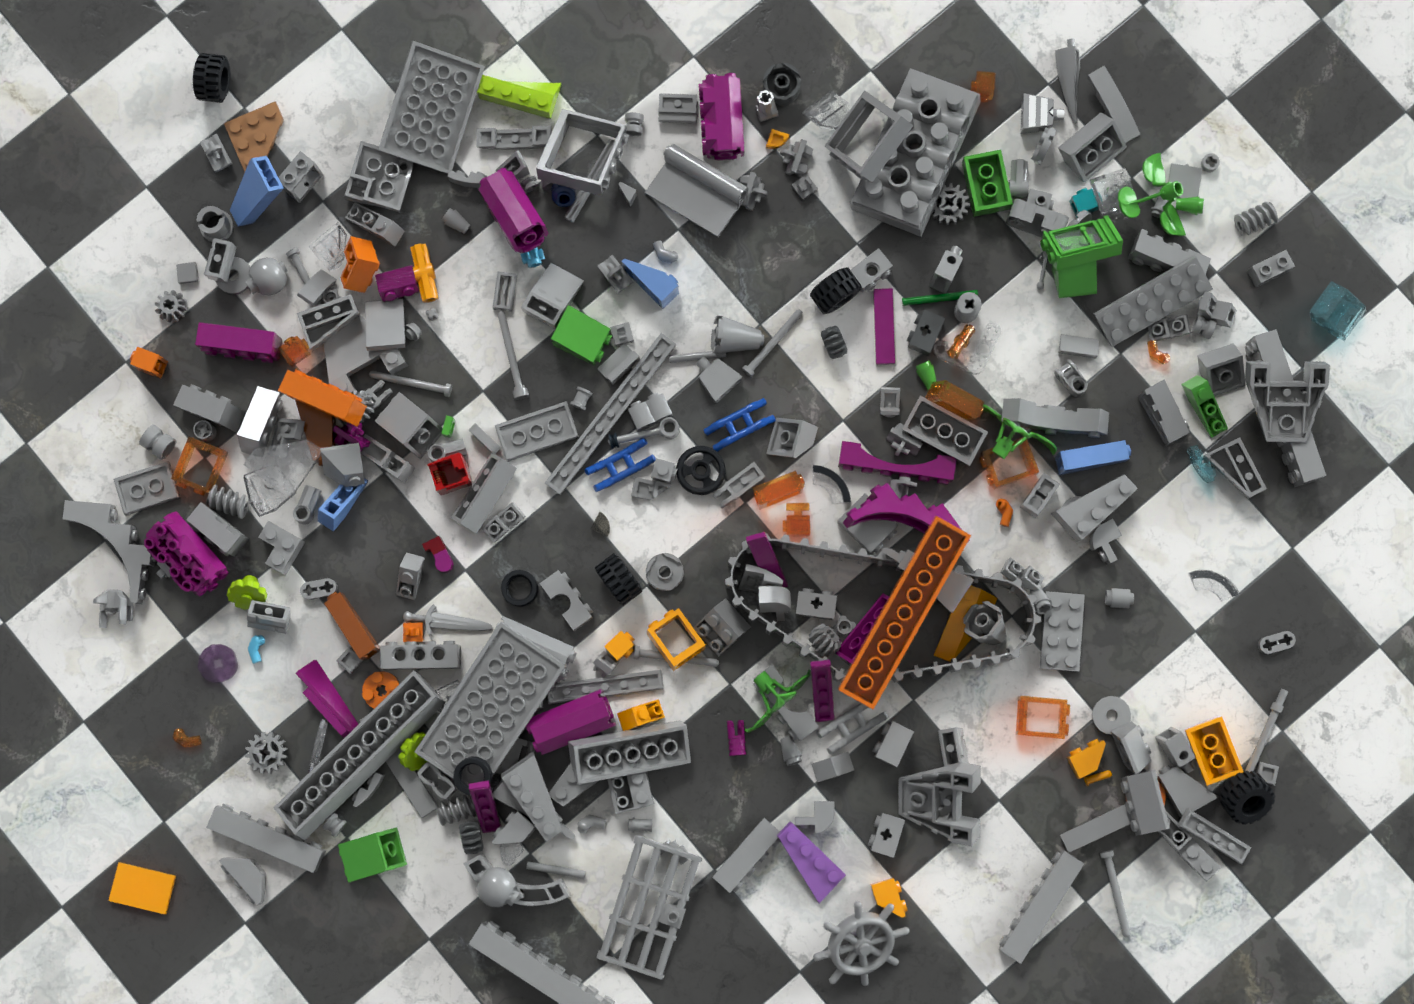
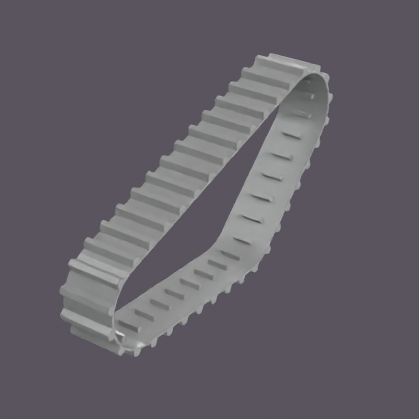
M766 533L771 546H780L783 551L786 548L801 550L800 554H805V551L819 553L820 557H824V554L839 557V561L847 558L858 560V564H862L864 561L875 563L879 568L882 565L896 567V571L901 570L897 566L899 562L887 559L886 554L881 551L876 557L867 555V551L864 548H861L858 553L848 552L847 545H841L839 550L830 549L828 543L822 541L820 546L809 545L807 538H803L800 543L791 542L789 535L784 534L780 540L770 539L768 533ZM743 541L741 544L742 550L737 557H730L728 560L731 576L725 579L726 588L732 590L734 596L732 601L733 607L735 609L742 608L749 614L748 621L751 623L758 620L767 626L765 633L768 635L776 632L783 637L782 644L787 647L793 644L799 648L800 657L804 658L809 655L816 661L827 660L826 656L822 659L810 651L809 648L811 646L809 644L804 647L792 638L793 633L790 632L787 635L775 626L777 622L774 620L770 623L758 615L759 610L757 608L755 611H752L745 606L743 596L738 598L734 590V586L738 585L737 580H733V573L735 567L739 569L741 566L738 563L739 560L746 553L748 555L752 554L747 541ZM957 565L953 570L973 578L972 584L976 585L978 582L992 584V588L1000 585L1009 589V593H1015L1022 601L1020 604L1025 607L1027 618L1025 619V623H1027L1026 633L1019 637L1022 641L1015 649L1012 646L1007 648L1008 653L996 655L995 651L989 652L990 657L976 659V655H971L970 660L957 662V659L953 658L950 664L938 666L936 661L932 662V667L918 669V665L912 666L913 670L899 672V668H897L891 679L895 683L901 681L903 675L910 674L912 679H918L922 677L924 671H929L932 676H935L942 672V668L948 667L952 673L961 670V666L967 664L969 669H975L980 667L981 661H986L989 666L1000 663V658L1006 657L1008 660L1019 657V649L1033 644L1036 640L1032 633L1035 625L1041 622V617L1035 614L1033 605L1037 600L1036 596L1028 595L1021 588L1022 581L1016 579L1014 582L1005 580L1002 577V573L996 572L991 577L984 576L982 569H976L972 574L966 573L963 566ZM831 665V671L834 673L833 680L838 682L845 676L843 672L845 670L841 668L838 671Z

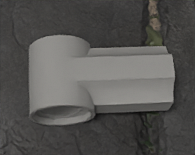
M767 90L760 91L757 97L758 105L755 108L758 118L762 122L777 117L778 111L772 92Z
M1024 159L1011 161V174L1008 183L1011 197H1028V161Z
M463 438L442 445H433L428 451L431 462L438 460L432 457L435 451L442 452L441 458L456 453H461L463 456L467 455Z
M305 485L299 503L293 510V517L300 524L306 525L313 520V512L321 495V490ZM307 511L306 518L299 519L300 512Z

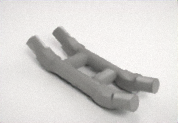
M860 703L818 730L816 734L819 738H822L838 727L844 737L827 748L828 753L832 755L888 718L887 713L884 711L866 722L861 712L867 709L868 706ZM854 717L860 727L850 733L844 723Z

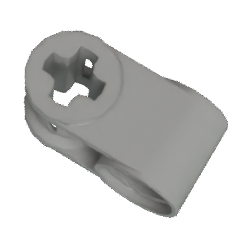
M1069 359L1064 366L1053 371L1057 379L1072 396L1080 397L1085 393L1088 383L1079 372L1077 366ZM1080 383L1083 390H1075L1073 384Z

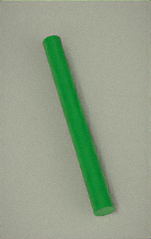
M978 290L902 298V306L958 300L961 295L967 292L978 295Z

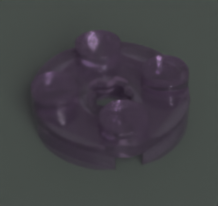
M222 644L210 645L202 651L198 660V670L201 672V675L206 680L215 683L231 679L238 669L235 652L230 647ZM221 658L222 667L215 668L214 660Z

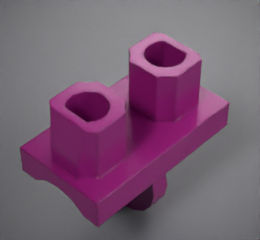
M361 422L358 427L349 423L341 428L337 425L334 426L333 431L337 433L334 442L338 445H346L348 441L350 444L359 443L360 452L363 447H369L371 442L362 436L364 431L362 430Z

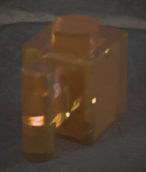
M786 503V511H794V515H787L786 520H783V532H786V535H789V537L810 536V515H802V511H809V503Z

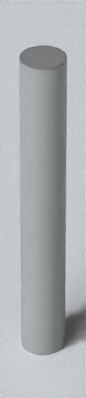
M707 351L669 355V362L700 360L704 356L706 359L726 357V353Z
M527 862L526 869L582 879L585 877V871Z

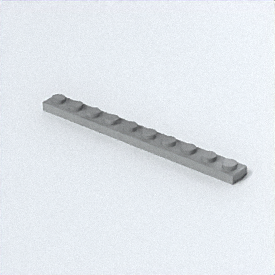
M662 333L657 337L545 481L547 486L559 495L562 494L676 347L673 341Z

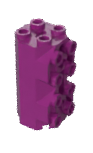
M726 73L725 76L708 74L706 79L702 80V83L699 84V99L703 101L700 102L701 119H704L701 120L702 137H706V139H702L703 155H707L708 159L714 156V160L718 161L737 159V154H741V157H743L744 136L740 78H737L735 73Z
M501 168L492 175L482 178L479 192L494 220L502 229L511 248L515 252L525 253L540 246L549 233L513 172L507 171L506 168Z
M177 511L167 514L163 517L165 521L162 523L158 521L147 532L146 539L144 540L147 551L157 562H167L170 565L169 573L182 590L186 592L193 591L199 597L205 594L207 590L212 592L218 587L217 582L229 574L226 566Z
M597 690L533 716L526 725L529 734H533L535 751L537 753L541 752L544 755L567 746L568 741L586 738L616 726V722H611L614 714L606 696H601L604 693L603 690Z

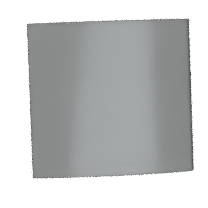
M746 564L738 584V590L757 593L756 600H759L758 586L782 587L783 580L763 568Z

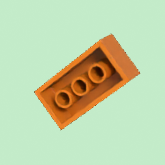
M297 369L294 372L287 370L278 389L279 392L296 401L358 427L367 407L361 403L363 399L356 395L340 390L332 384H326L313 376L310 377Z

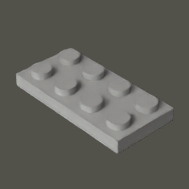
M1046 591L1045 594L1052 601V609L1048 613L1043 614L1040 669L1079 672L1085 595Z

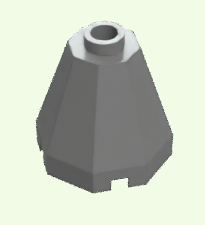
M989 601L982 602V605H972L963 618L966 627L964 628L965 633L980 643L990 645L1001 644L1007 637L1002 610Z

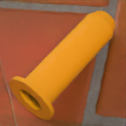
M1106 770L1087 777L1084 776L1085 784L1088 787L1091 783L1110 778L1112 772Z

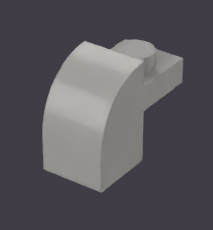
M1204 292L1203 297L1199 300L1197 315L1203 316L1208 321H1217L1216 325L1231 328L1237 310L1232 303L1219 301L1212 293Z
M1113 519L1098 526L1092 532L1089 541L1091 551L1099 548L1100 552L1098 554L1107 565L1118 560L1109 542L1122 536Z
M758 586L760 613L776 612L777 621H785V613L791 611L790 591L781 586Z
M814 801V817H795V825H799V829H811V825H814V833L825 831L834 819V801Z

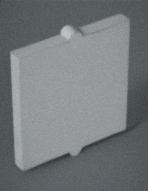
M1171 163L1168 182L1179 181L1183 186V194L1176 198L1198 197L1202 168L1191 167L1188 164L1179 165Z

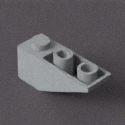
M356 202L345 217L347 220L394 247L405 232L393 220Z

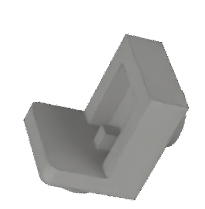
M881 387L880 414L885 417L900 415V388Z
M899 477V480H891L890 487L900 499L908 495L909 487H917V483L912 482L909 477Z
M669 839L663 843L664 845L687 852L683 845L679 846L676 840L671 842ZM680 856L679 863L681 865L688 861V858Z

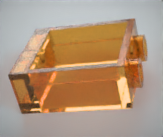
M946 380L933 382L925 397L965 420L977 419L984 410V401Z
M188 437L171 479L176 481L175 485L184 489L189 486L194 488L193 492L202 496L205 493L209 494L216 484L228 452ZM195 448L218 457L206 487L183 479Z
M1022 438L1013 440L1014 443L1012 444V446L1016 444L1018 441H1020ZM1025 440L1018 446L1027 472L1001 481L997 478L989 456L994 454L992 452L993 448L982 451L979 460L982 468L986 467L988 473L986 479L989 486L997 489L1039 473L1028 440Z
M796 471L753 487L752 493L759 510L801 494L805 482L801 474L798 475Z
M1018 696L1015 735L1065 739V735H1068L1069 724H1066V716L1070 714V704H1067V700ZM1028 702L1059 705L1057 733L1026 731Z

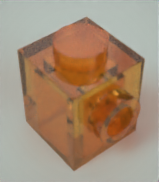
M977 71L975 81H971L970 90L980 94L981 102H987L993 98L996 76L994 72Z
M298 336L289 337L284 341L285 344L278 348L291 367L311 355L308 351L309 345L304 338L301 340Z

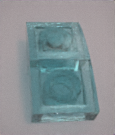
M1198 445L1186 449L1198 475L1207 484L1215 481V468L1211 466L1210 462L1202 463L1204 456Z

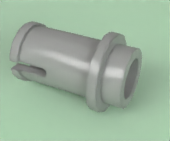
M1159 196L1154 207L1151 208V215L1160 218L1161 212L1164 211L1163 206L1169 200H1164Z
M633 817V819H629L628 831H632V833L634 831L652 832V819L643 820Z

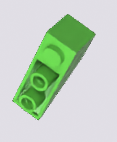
M1196 375L1181 384L1190 404L1211 438L1228 429L1208 380Z

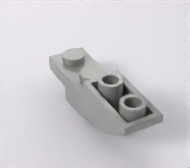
M1166 811L1170 829L1161 830L1158 833L1207 882L1221 867L1192 839L1193 837L1186 830L1178 826V822Z

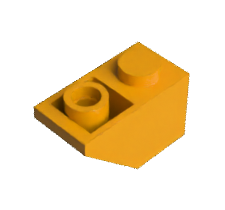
M659 699L617 713L623 731L665 718Z
M1094 739L1087 743V748L1081 750L1078 747L1070 751L1071 755L1066 758L1077 779L1098 770L1106 745L1104 740L1098 741V739Z
M892 877L870 884L877 905L885 908L888 904H893L894 910L892 913L902 918L906 917L905 912L908 909L905 900H901L899 893L902 892L899 881H895Z

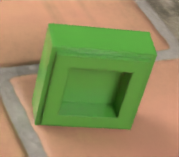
M447 415L441 434L444 437L451 438L456 421L453 417Z

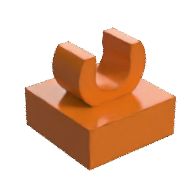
M403 623V642H424V623Z

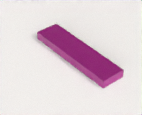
M893 288L874 289L876 365L895 364Z
M761 532L747 536V544L758 567L775 574L783 580L782 587H788L785 575L766 533Z
M830 660L810 662L815 722L835 720Z
M489 781L470 783L469 790L482 833L496 832L502 825Z

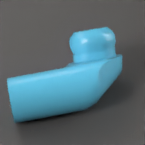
M262 635L253 636L248 646V652L253 664L262 661L258 651L260 645L265 643V638Z

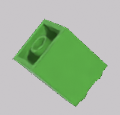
M1088 235L1093 244H1095L1093 235ZM1085 236L1056 239L1063 252L1090 245ZM1096 261L1057 271L1052 264V273L1059 298L1097 294Z
M568 305L551 340L555 347L595 366L596 362L601 361L604 355L602 350L605 345H609L613 335H611L610 328Z
M397 827L338 844L339 854L343 861L344 872L348 882L407 865Z

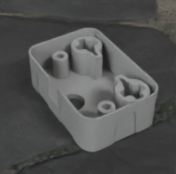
M1015 199L1006 224L1043 238V231L1048 232L1066 227L1069 217L1024 200Z

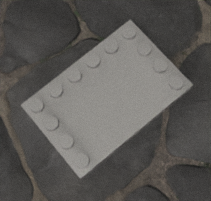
M412 41L378 150L449 174L453 169L485 66Z

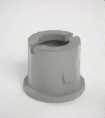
M206 206L200 210L196 219L204 238L213 242V238L227 240L232 235L234 223L228 213L215 206ZM222 216L215 227H206L207 221L211 217Z

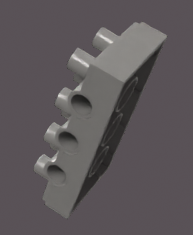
M910 68L900 93L895 100L893 111L914 126L874 181L871 182L867 178L864 181L860 180L850 203L852 210L922 237L941 190L980 105V94ZM930 109L936 111L935 114L930 116L924 114ZM889 117L880 134L878 144L894 123ZM919 143L921 145L916 150L909 149L912 144ZM899 177H904L907 179L902 184L894 183V181Z

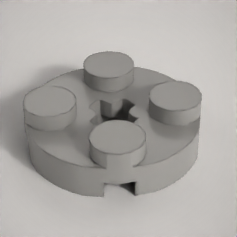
M1045 127L1039 141L1042 145H1037L1031 158L1035 163L1041 165L1057 130Z

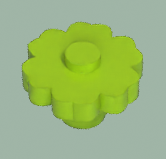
M247 575L242 580L238 579L232 582L227 591L228 600L235 603V607L243 610L249 609L252 600L266 602L268 595L266 589L260 587L258 579L252 575Z
M423 732L414 733L400 747L402 751L398 756L400 764L410 771L420 770L422 765L428 762L415 753V750L426 735Z

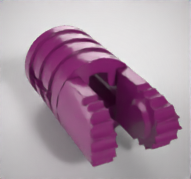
M744 720L737 722L738 735L736 736L733 721H727L729 756L747 755Z

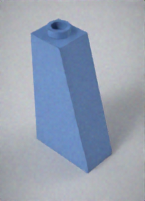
M267 156L251 158L230 208V212L238 226L254 223L284 189Z
M1123 440L1060 451L1055 456L1059 475L1126 462L1130 459L1131 449L1129 444L1126 445V441Z

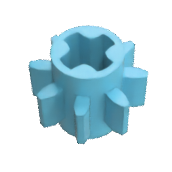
M536 247L529 252L521 253L523 264H527L529 268L540 266L542 264L541 260L545 259L542 248L538 249Z

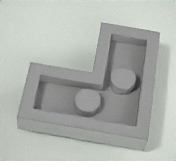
M278 418L269 455L286 458L290 439L301 440L305 421Z

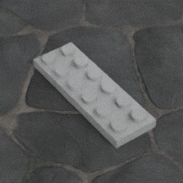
M1194 255L1093 314L1109 344L1113 347L1204 295V292L1213 290L1197 257Z

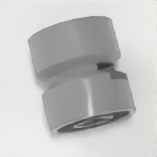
M153 424L143 433L139 444L149 451L152 450V454L163 460L174 449L176 440L168 434L163 435L162 430Z

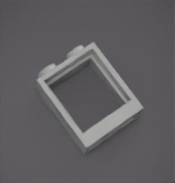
M300 151L278 178L284 187L283 190L300 203L323 176V173L313 160Z

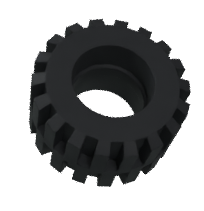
M201 53L195 62L193 70L195 97L200 101L222 103L228 94L230 86V65L225 55Z
M848 267L841 268L816 285L811 291L810 297L823 314H829L856 296L862 285Z
M613 553L595 566L597 574L621 605L624 606L642 593V587L618 555Z
M1255 771L1239 772L1236 776L1229 778L1230 780L1225 782L1224 788H1221V794L1219 795L1220 803L1230 817L1238 824L1246 825L1247 823L1253 824L1255 821H1260L1263 816L1268 814V811H1271L1272 805L1275 803L1273 790L1262 776Z

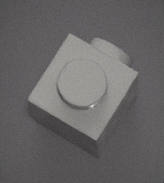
M1034 189L1029 190L1026 202L1052 210L1054 201L1051 200L1052 194Z
M656 458L651 478L655 481L671 484V480L676 478L678 469H675V463Z

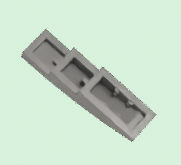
M1102 66L1088 74L1087 78L1097 92L1096 97L1105 109L1104 114L1114 119L1125 144L1138 137L1140 132L1106 67Z
M1125 804L1060 834L1068 852H1072L1129 825L1130 821H1132L1131 815L1127 812Z

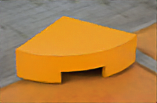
M772 129L766 148L776 149L783 146L788 141L790 135Z

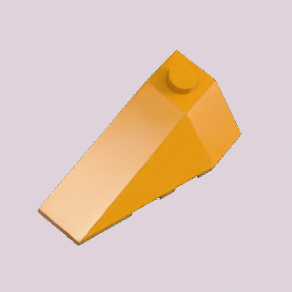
M970 585L954 612H950L933 656L948 662L956 658L972 639L964 630L966 627L963 618L972 605H982V602L985 601L995 605L997 597Z

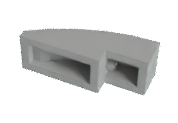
M365 434L363 437L371 443L369 447H363L360 453L405 483L415 467Z

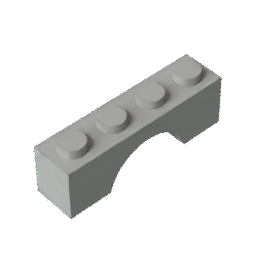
M773 665L764 670L778 683L782 684L784 681ZM753 683L754 687L759 691L760 688ZM776 686L774 690L779 694L780 688ZM765 692L772 709L777 701V697L772 692L768 695ZM785 706L777 710L778 714L776 716L782 724L787 723L790 727L788 732L794 740L798 738L801 741L819 727L808 711L796 713L788 710Z

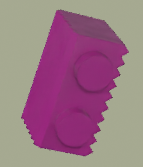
M412 265L375 275L378 292L384 302L393 301L397 297L400 298L404 295L411 296L415 292H419Z

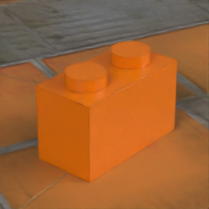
M137 347L130 357V365L141 372L160 379L168 364V361L159 354Z

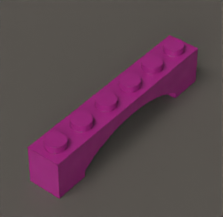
M842 441L838 466H842V469L847 471H853L855 468L861 469L862 473L872 474L873 471L880 472L882 476L897 474L899 477H918V481L929 482L930 479L937 480L938 484L948 485L949 482L954 480L956 458L937 455L935 460L922 464H894L870 455L861 448V443Z

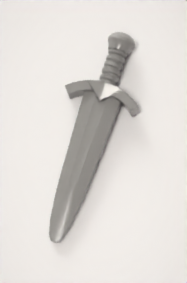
M434 604L429 608L426 615H416L409 611H406L403 615V620L406 623L411 621L425 622L429 635L433 634L431 628L471 631L492 629L491 624L483 621L435 613L433 611L437 607Z

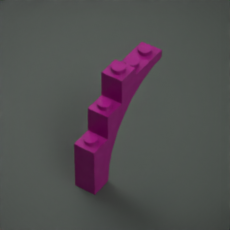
M888 483L872 488L870 496L860 505L861 508L858 510L856 508L851 509L846 514L848 517L843 521L845 527L849 528L866 521L888 520L908 525L925 534L936 515L961 529L943 503L937 507L932 505L926 509L915 493L909 497L905 495L899 499Z

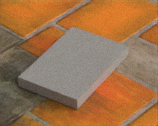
M404 300L365 302L367 351L406 348Z
M169 461L114 479L124 515L136 513L180 498Z

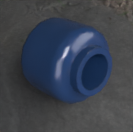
M558 184L552 185V200L557 206L568 207L574 203L576 199L575 189Z

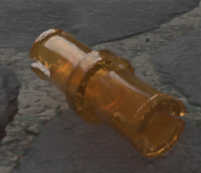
M966 324L961 333L956 335L953 345L947 351L948 356L957 359L962 350L969 345V340L976 331L972 325L969 324L968 326Z

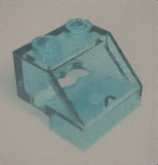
M1331 281L1311 308L1310 317L1311 321L1328 329V333L1345 341L1365 314L1366 306L1348 289Z

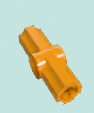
M416 244L410 247L415 266L413 267L415 279L419 284L422 302H433L439 299L434 280L436 279L434 267L430 262L427 245Z

